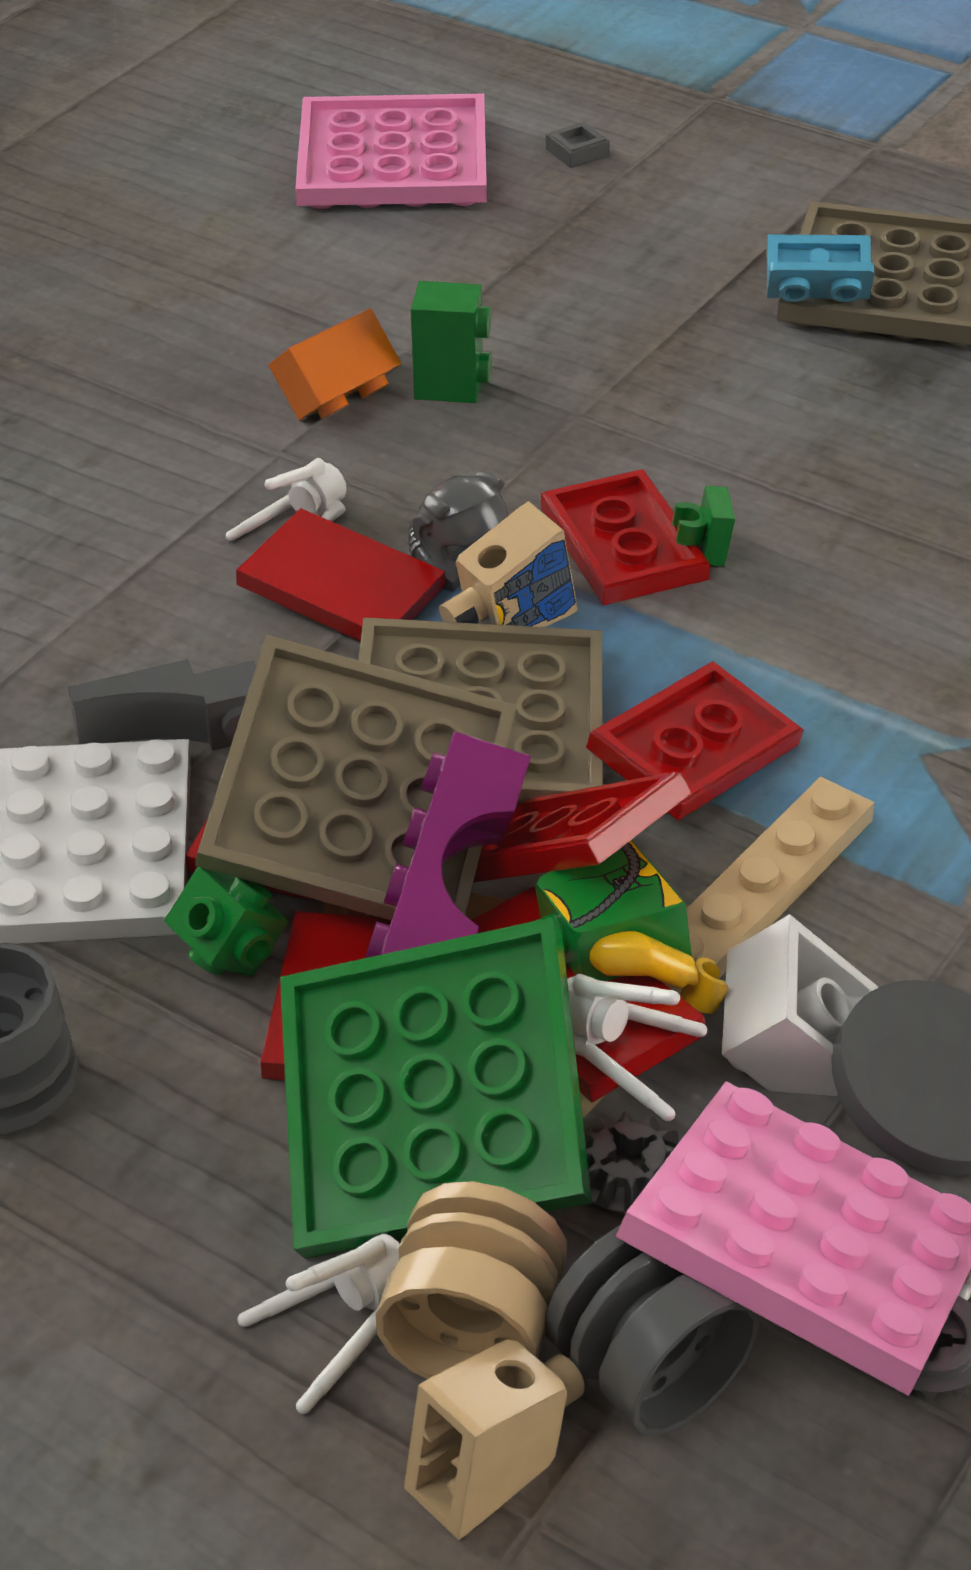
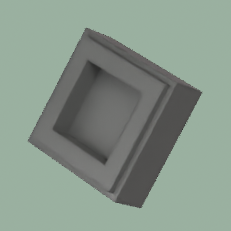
M581 122L546 134V149L568 167L573 168L609 156L610 141L585 122Z

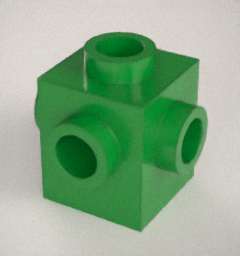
M197 867L164 919V922L191 947L188 956L202 969L215 975H222L227 970L252 977L260 965L270 956L276 940L289 921L268 903L272 898V894L263 885Z

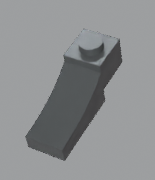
M188 659L69 686L68 693L78 743L80 745L143 739H189L191 741L209 743L212 751L230 747L255 672V662L252 660L194 674Z

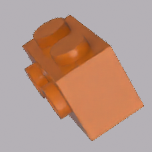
M369 308L288 348L269 363L268 366L300 421L318 412L322 420L337 413L349 405L346 397L357 391L362 399L378 392L390 384L386 375L400 366L402 362L372 308Z

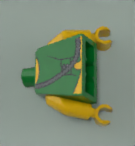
M630 840L598 865L550 871L538 879L535 889L540 918L537 920L555 918L562 929L565 963L575 976L580 973L599 981H608L622 976H650L675 988H682L680 991L681 998L697 1011L713 1014L718 1010L729 987L724 980L718 979L720 969L715 961L710 958H700L695 963L691 957L686 903L633 840Z

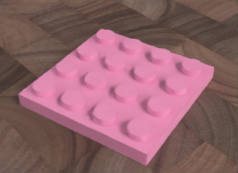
M484 94L303 97L295 187L296 205L326 209L333 205H357L362 208H374L381 204H405L409 207H422L428 203H452L456 206H469L474 203L487 202Z
M726 1081L627 1210L616 1237L909 1396L971 1270V1203L957 1195L940 1193L909 1177L902 1167L890 1160L873 1158L840 1141L839 1137L832 1130L823 1125L811 1122L805 1123L773 1106L772 1102L765 1095L749 1088H738Z

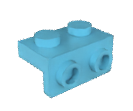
M768 234L767 298H782L791 302L804 299H834L839 302L870 299L874 278V263L871 262L870 235Z

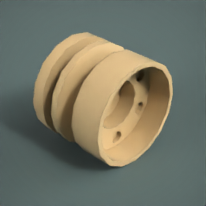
M471 1181L444 1183L423 1193L412 1209L407 1223V1233L399 1246V1261L388 1277L375 1315L378 1337L391 1356L413 1373L426 1379L506 1339L518 1341L538 1359L545 1336V1314L554 1291L558 1286V1280L563 1275L567 1261V1239L556 1220L534 1201L504 1187Z

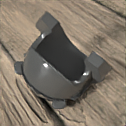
M479 471L476 476H453L435 485L425 496L423 503L419 506V510L411 520L408 530L410 554L416 559L446 571L445 587L443 588L445 590L453 592L460 586L456 563L448 557L447 546L469 547L509 516L507 506L500 495L505 482L486 471Z

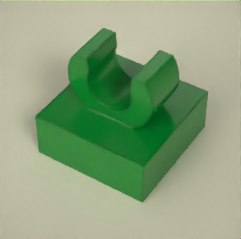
M705 485L701 506L689 502L675 504L672 526L678 527L675 540L680 545H698L710 565L725 566L735 523V515L728 487Z

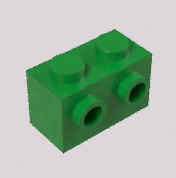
M418 281L411 306L415 400L477 403L481 383H490L492 353L491 351H483V338H489L491 306H482V284Z

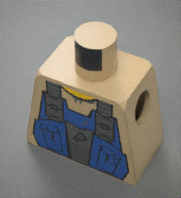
M529 501L523 504L459 554L456 560V567L462 592L439 606V613L443 622L546 627L578 611L564 530Z

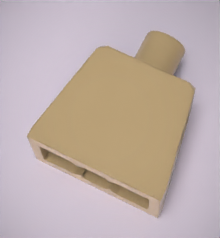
M506 1339L419 1384L404 1489L458 1540L466 1536L543 1472L555 1458L564 1409L580 1398L585 1389L583 1377L577 1366L569 1358L560 1354L554 1355L542 1363L518 1341Z

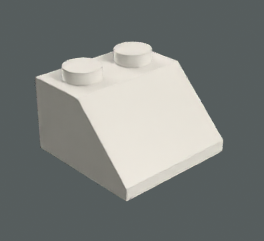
M789 914L727 951L726 983L729 989L725 995L722 1055L728 1059L733 1067L745 1072L770 1092L838 1096L831 1062L835 1038L855 1005L865 995L879 987Z

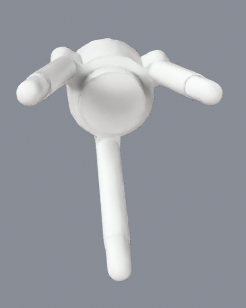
M316 458L304 467L267 479L265 487L268 490L292 484L289 494L228 531L226 539L230 542L235 541L290 507H293L296 512L300 508L305 509L318 516L322 515L321 517L333 522L346 511L345 506L340 502L345 497L347 491L343 475L332 464Z
M580 973L568 978L575 1054L586 1058L663 1120L672 1121L676 1116L675 1110L595 1044L605 1040L609 1042L616 1040L623 1032L627 1019L696 1037H704L707 1033V1027L703 1023L625 1002L676 1005L680 1001V995L674 990L599 981Z
M386 1233L373 1237L352 1251L290 1276L286 1280L288 1290L242 1312L237 1318L238 1324L241 1327H249L336 1286L345 1303L352 1309L359 1311L367 1307L374 1310L298 1400L296 1410L300 1414H307L377 1335L375 1315L388 1277L399 1261L400 1244Z

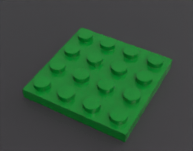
M554 917L280 977L293 1249L304 1259L356 1249L373 1237L383 1233L392 1236L396 1241L402 1240L407 1233V1223L412 1209L422 1194L444 1183L473 1181L504 1187L534 1201L546 1212L592 1203L562 929Z

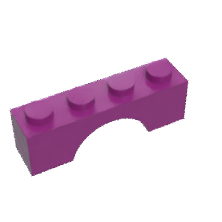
M457 731L453 733L446 756L433 752L421 787L422 791L433 794L428 811L418 807L414 808L402 845L414 849L415 852L410 867L396 863L383 902L396 907L390 926L380 922L376 923L365 958L477 934L479 926L467 918L455 906L448 895L443 882L442 866L455 854L470 847L503 843L531 759L530 755Z

